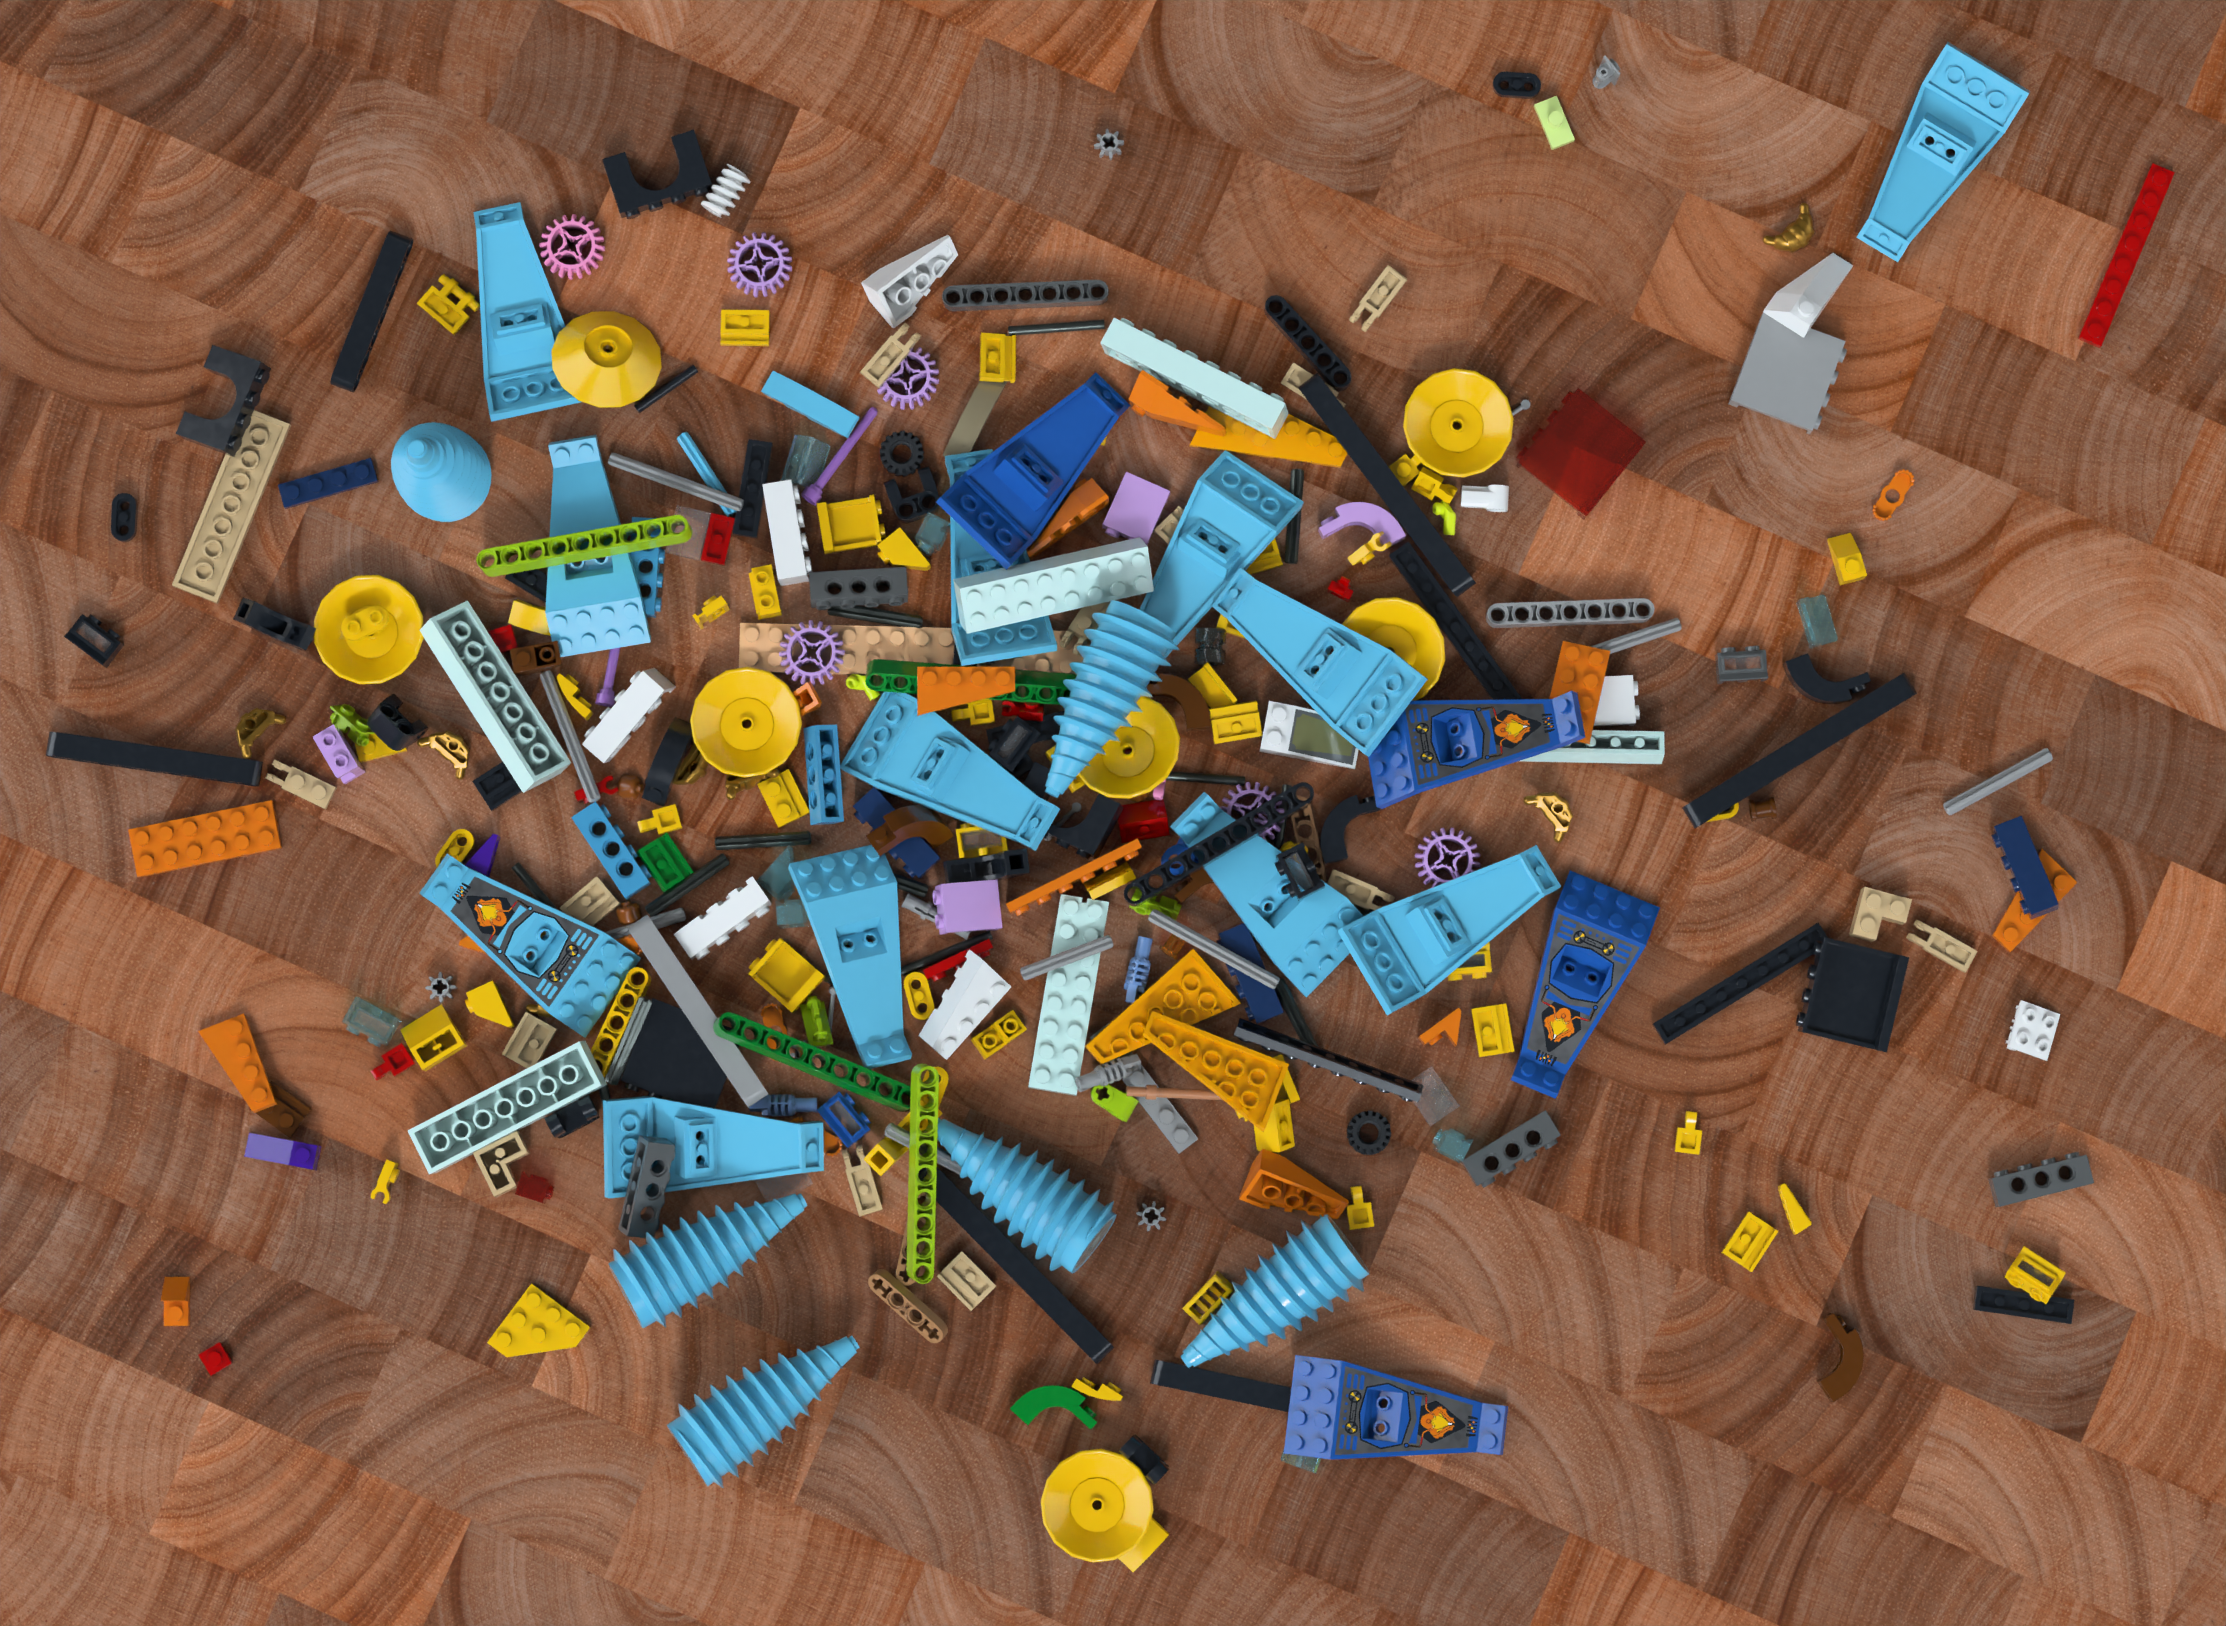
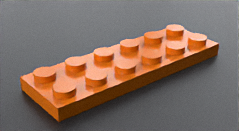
M272 800L128 829L138 878L282 849Z
M1137 838L1006 903V907L1010 915L1015 913L1016 916H1019L1030 910L1029 905L1035 902L1041 905L1051 900V894L1059 891L1061 895L1073 889V883L1081 880L1082 884L1095 878L1094 873L1101 869L1105 873L1116 868V862L1123 858L1125 862H1128L1138 857V851L1141 850L1142 846Z

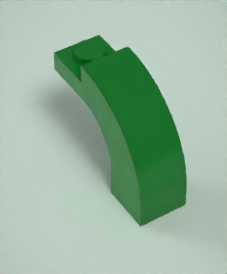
M1049 1385L1033 1389L1024 1394L1010 1408L1027 1425L1041 1411L1049 1407L1068 1409L1089 1429H1092L1097 1423L1094 1419L1097 1415L1087 1405L1084 1408L1079 1406L1086 1398L1077 1391L1064 1386Z

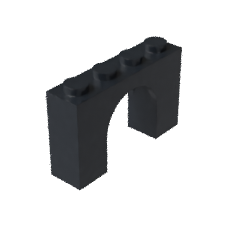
M694 130L671 137L679 160V173L676 180L663 190L653 191L640 186L633 177L625 152L602 159L621 218L633 219L640 216V212L646 210L650 212L658 211L663 208L664 204L671 202L679 204L686 201V197L692 195L701 197L709 193L712 183Z
M212 345L204 368L233 381L236 388L235 403L226 415L214 420L184 412L176 434L187 441L235 457L236 452L241 447L243 435L251 423L253 411L260 402V394L263 387L269 380L271 368L261 361Z
M1034 762L1023 784L1037 796L1048 801L1050 795L1045 792L1047 788L1045 784L1050 769ZM1099 793L1088 815L1080 824L1071 828H1060L1051 824L1043 838L1046 839L1049 835L1056 839L1055 844L1065 849L1071 846L1077 849V855L1087 860L1090 857L1097 859L1124 807L1120 803Z

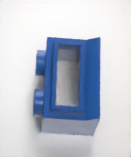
M838 1092L819 1107L817 1111L849 1149L871 1131L868 1127L871 1122L863 1112L858 1114L853 1109L856 1103L847 1093L842 1095Z

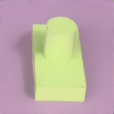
M1557 96L1534 104L1535 111L1552 150L1574 142L1575 138Z

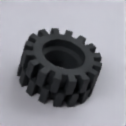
M905 431L893 432L891 436L888 435L886 440L882 442L880 458L884 468L889 473L905 477L907 474L915 473V470L921 467L924 459L923 446L917 436H913V433H905ZM898 445H906L911 450L910 459L904 463L897 462L892 456L894 448Z
M1363 1111L1351 1119L1347 1127V1138L1350 1146L1356 1152L1363 1155H1374L1381 1152L1388 1145L1391 1137V1127L1387 1119L1380 1113ZM1367 1123L1375 1125L1378 1129L1377 1139L1370 1143L1363 1141L1359 1135L1360 1128Z

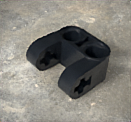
M929 466L917 470L924 491L904 499L901 497L895 478L883 482L891 506L898 520L902 523H912L934 515L940 509L937 503L932 508H925L922 505L923 500L927 497L934 498L935 501L939 499ZM906 505L913 508V513L907 517L900 514V509Z
M392 694L377 706L367 719V725L389 748L400 751L420 739L429 727L420 719L411 724L398 711L403 702L395 694Z
M587 1095L544 1119L552 1135L560 1139L594 1122L600 1116L590 1096Z
M1136 1434L1119 1449L1120 1454L1141 1469L1145 1478L1151 1484L1155 1485L1169 1470V1466Z

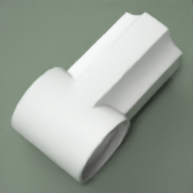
M1462 485L1461 507L1485 508L1491 512L1508 511L1509 486L1488 485L1487 487Z

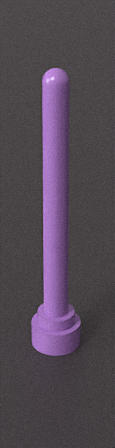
M871 407L866 412L814 485L811 484L809 487H805L801 496L814 506L817 505L816 503H819L822 498V489L878 413L876 408Z
M620 647L610 649L603 689H600V693H597L595 703L606 707H613L615 705L614 699L616 696H614L615 692L612 690Z

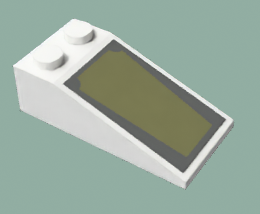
M1269 701L1260 752L1355 769L1359 749L1335 731L1315 710Z

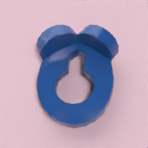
M1179 839L1176 845L1165 851L1161 859V865L1167 862L1171 855H1178L1189 849L1182 839ZM1192 853V855H1191L1192 861L1195 862V863H1199V861L1196 859V857H1195V856L1193 855V853ZM1182 865L1177 869L1170 867V872L1175 876L1181 875L1184 871Z

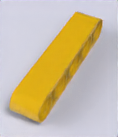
M635 967L627 973L591 1049L595 1061H600L603 1065L601 1071L603 1077L608 1072L638 998L645 996L650 986L651 976L643 968ZM637 973H643L645 976V980L641 985H634L633 977ZM626 995H633L634 1004L628 1008L624 1007L622 1003L623 998ZM622 1017L624 1020L622 1028L618 1030L613 1029V1019ZM606 1039H611L613 1041V1048L608 1052H604L601 1048L602 1042Z

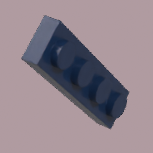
M368 458L278 485L284 508L288 509L379 481L372 458Z

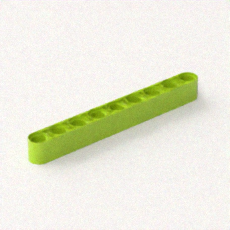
M672 515L488 548L478 553L476 562L485 575L495 577L687 542L691 538L693 530L684 516ZM677 526H685L682 532H674ZM654 530H661L658 536L651 537V533ZM637 534L636 539L627 541L629 535ZM607 538H613L610 545H603ZM590 542L586 549L580 550L581 544ZM559 547H566L563 553L556 554ZM536 551H542L538 558H532ZM518 555L515 562H509L511 556ZM495 559L491 566L485 567L488 560Z
M923 1063L914 1066L911 1072L906 1262L907 1275L920 1284L930 1282L934 1276L939 1096L938 1071L934 1067ZM928 1069L929 1078L922 1082L921 1073ZM927 1094L929 1101L925 1106H921L920 1098ZM927 1118L928 1126L925 1130L921 1131L919 1127L920 1122ZM926 1143L928 1147L927 1152L920 1155L919 1147ZM922 1168H926L927 1175L920 1180L918 1173ZM922 1192H925L926 1200L922 1204H919L917 1200L918 1196ZM925 1217V1225L922 1228H918L917 1221L919 1218ZM924 1241L925 1249L918 1253L916 1247L919 1242ZM920 1266H924V1274L920 1277H917V1268Z

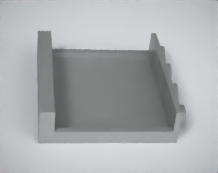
M1763 312L1728 404L1734 407L1740 405L1807 430L1806 433L1810 435L1813 428L1818 429L1822 420L1819 412L1821 407H1826L1831 394L1827 393L1829 385H1834L1839 372L1835 369L1837 363H1842L1846 355L1847 349L1843 348L1846 341L1812 328L1803 338Z

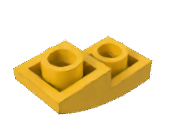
M519 599L513 601L509 624L551 636L545 614V606L537 607Z
M559 673L557 680L562 692L575 710L588 721L594 713L589 709L592 705L581 696L578 700L576 699V696L580 693V689L576 687L579 682L569 674L564 677Z
M1012 1010L972 1038L971 1041L984 1060H986L1027 1029L1014 1010Z
M1083 1377L1081 1381L1076 1378L1071 1386L1084 1394L1103 1400L1121 1401L1123 1398L1119 1394L1122 1389L1111 1382L1107 1386L1102 1383L1098 1391L1093 1389L1096 1384Z
M1152 1517L1148 1532L1138 1545L1118 1559L1134 1572L1170 1533Z

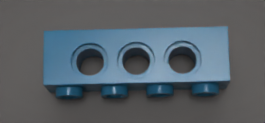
M632 517V523L656 518ZM654 530L651 533V537L658 536L661 530ZM631 534L630 541L636 539L637 534ZM661 547L630 552L639 587H651V594L648 597H642L646 617L656 618L657 612H661L662 597H658V588L663 587V573L659 572L660 564H664L665 549H661ZM644 562H651L653 569L649 573H642L640 571L641 565Z
M837 724L813 725L803 728L810 825L844 822Z
M595 801L571 818L624 898L628 900L651 884L648 880L651 874L644 864L638 865L635 860L638 857L631 844L628 846L624 844L621 838L625 835L617 824L612 826L608 820L611 814L605 805L599 806ZM604 823L606 825V832L600 836L595 835V825ZM612 843H617L620 846L619 853L614 856L608 855V846ZM625 863L633 865V872L628 876H623L620 872L621 866Z

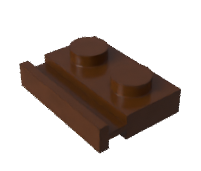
M270 1081L277 1104L256 1112V1114L286 1136L292 1138L312 1109L275 1082Z

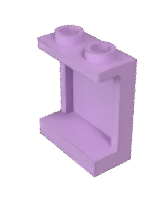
M1126 472L1103 522V528L1106 529L1105 533L1115 538H1119L1120 535L1128 540L1140 537L1148 545L1165 503L1169 499L1170 491Z
M334 724L313 736L334 775L337 778H341L343 784H347L365 773L363 766L344 734Z
M998 880L946 883L935 886L932 897L934 905H937L938 915L935 916V925L939 929L940 935L980 930L995 931L1002 928Z

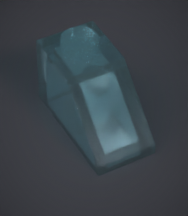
M790 845L757 880V883L778 902L782 899L787 901L795 892L793 889L795 884L788 870L789 863L794 862V850Z

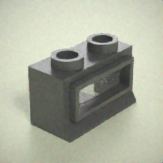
M1760 646L1745 647V651L1736 652L1735 647L1722 648L1721 653L1715 655L1717 684H1722L1725 681L1747 682L1748 680L1760 679L1761 681H1766L1768 679L1766 650H1760Z

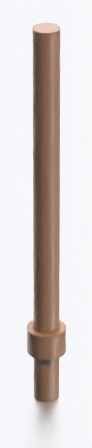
M1156 1085L1126 1087V1096L1145 1097L1147 1100H1156V1097L1222 1100L1211 1090L1157 1088Z

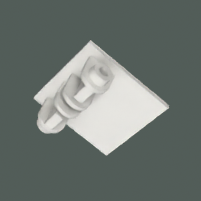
M2020 1000L2019 1006L2016 1005L2015 1020L2012 1019L2014 1025L2013 1027L2010 1026L2012 1032H2010L2009 1038L2006 1040V1044H2008L2007 1049L2017 1050L2047 1061L2060 1014Z

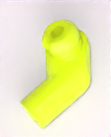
M1444 501L1435 502L1432 511L1434 514L1440 515L1444 520L1443 534L1455 535L1456 513L1448 503Z
M851 674L847 677L846 686L850 689L864 690L870 701L880 696L879 691H874L867 687L865 682L866 675Z

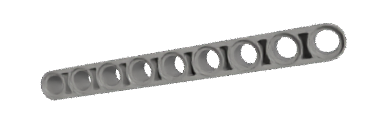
M645 915L627 927L747 1107L749 1108L768 1095V1092L735 1043L717 1036L714 1032L713 1025L717 1019L716 1015L649 916Z

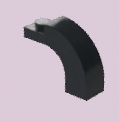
M244 597L233 620L300 650H307L313 641L316 628L286 617Z
M1808 653L1782 664L1794 688L1806 698L1822 704L1848 702L1852 699L1850 690H1852L1853 694L1867 689L1866 684L1871 681L1868 672L1841 682L1825 680L1815 671Z
M677 717L671 722L650 767L645 781L646 786L642 795L643 799L663 807L666 805L678 769L693 741L691 724Z
M1357 795L1349 797L1330 812L1320 835V850L1324 865L1348 859L1344 843V831L1351 820L1358 816L1385 809L1376 807L1375 796L1362 799V804H1359Z
M1027 848L943 862L946 883L1003 880L1030 873Z

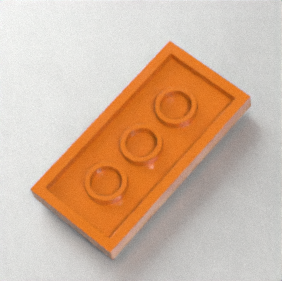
M1563 641L1550 699L1569 691L1577 692L1586 737L1577 742L1590 744L1610 651Z

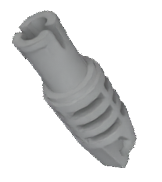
M1137 1054L1103 1063L1096 1066L1094 1071L1076 1077V1086L1079 1092H1083L1094 1086L1100 1085L1104 1087L1114 1083V1081H1120L1140 1070L1141 1060Z

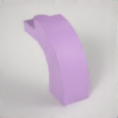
M1352 502L1336 507L1334 512L1338 518L1334 519L1331 516L1321 522L1322 526L1318 529L1322 540L1352 525L1363 526L1374 535L1383 531L1384 534L1379 538L1380 543L1383 545L1390 541L1392 543L1391 546L1406 537L1398 521L1388 511L1366 502Z

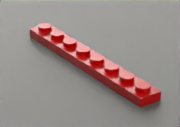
M2154 163L2151 164L2078 336L2079 340L2098 348L2102 346L2175 172Z

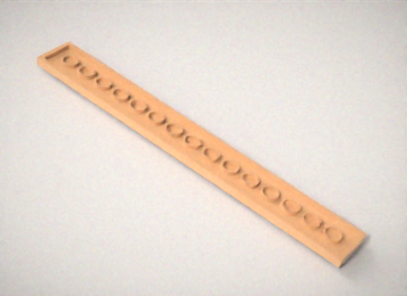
M740 623L739 668L752 667L771 673H785V670L790 665L781 666L780 662L787 659V657H780L779 652L786 651L787 649L782 648L780 643H789L784 637L785 633L793 636L791 627L794 626L797 631H800L799 624ZM804 624L805 628H809V624ZM823 625L822 630H825L828 625ZM830 625L832 630L829 635L834 632L839 634L834 642L838 640L843 641V645L837 649L845 651V655L837 656L844 663L842 665L835 663L840 672L835 673L831 670V674L866 675L867 664L874 659L953 665L955 641L951 628ZM1053 630L1057 642V651L997 660L992 665L978 663V667H1015L1016 670L1076 675L1069 664L1071 662L1082 663L1083 657L1080 654L1076 655L1073 653L1074 645L1078 642L1079 638L1074 636L1069 645L1063 648L1060 646V642L1066 631ZM815 634L804 636L810 643H817L825 639ZM798 641L792 650L793 662L798 660V657L803 652V648ZM804 644L808 652L806 657L810 659L811 656L812 659L815 658L819 663L816 655L818 649L814 648L813 650ZM828 645L821 654V659L826 666L832 656L831 645ZM813 663L802 665L799 668L805 672L820 671Z

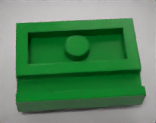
M665 833L637 851L638 856L663 893L694 873L668 833Z

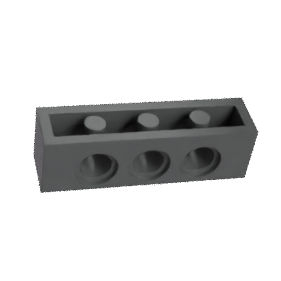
M906 567L809 572L811 608L827 610L834 606H840L843 609H850L855 607V605L877 607L879 604L900 606L903 603H908ZM886 585L889 587V590L881 592L877 587ZM861 586L865 591L856 593L852 589ZM838 588L841 592L834 595L829 593L828 590Z
M1545 1110L1462 1160L1461 1163L1474 1185L1478 1186L1481 1184L1484 1188L1496 1181L1493 1177L1502 1171L1506 1175L1517 1168L1515 1166L1516 1162L1521 1159L1527 1162L1537 1156L1535 1151L1544 1146L1547 1150L1557 1144L1556 1138L1561 1136ZM1529 1131L1538 1133L1539 1142L1536 1145H1531L1527 1142L1526 1135ZM1508 1144H1515L1518 1147L1519 1152L1516 1157L1512 1158L1506 1154L1505 1149ZM1488 1156L1496 1158L1498 1165L1495 1170H1489L1485 1167L1484 1162Z
M639 1135L618 1228L626 1236L646 1238V1232L655 1237V1233L659 1229V1215L665 1203L664 1193L666 1185L670 1181V1166L676 1154L675 1145L666 1138ZM657 1160V1164L651 1168L652 1163ZM652 1184L650 1190L646 1191L647 1186ZM647 1207L645 1213L641 1215V1211Z
M2078 1151L2064 1155L2065 1160L2056 1162L2054 1157L2042 1160V1166L2033 1168L2030 1163L2018 1166V1172L2009 1174L2008 1169L1994 1172V1178H1990L1988 1181L1995 1207L2093 1184L2094 1180L2087 1155L2080 1156ZM2061 1166L2069 1169L2070 1175L2066 1180L2059 1176L2058 1171ZM2038 1172H2042L2046 1176V1182L2042 1186L2038 1185L2035 1181V1175ZM2014 1178H2019L2022 1181V1189L2018 1192L2011 1187V1182Z

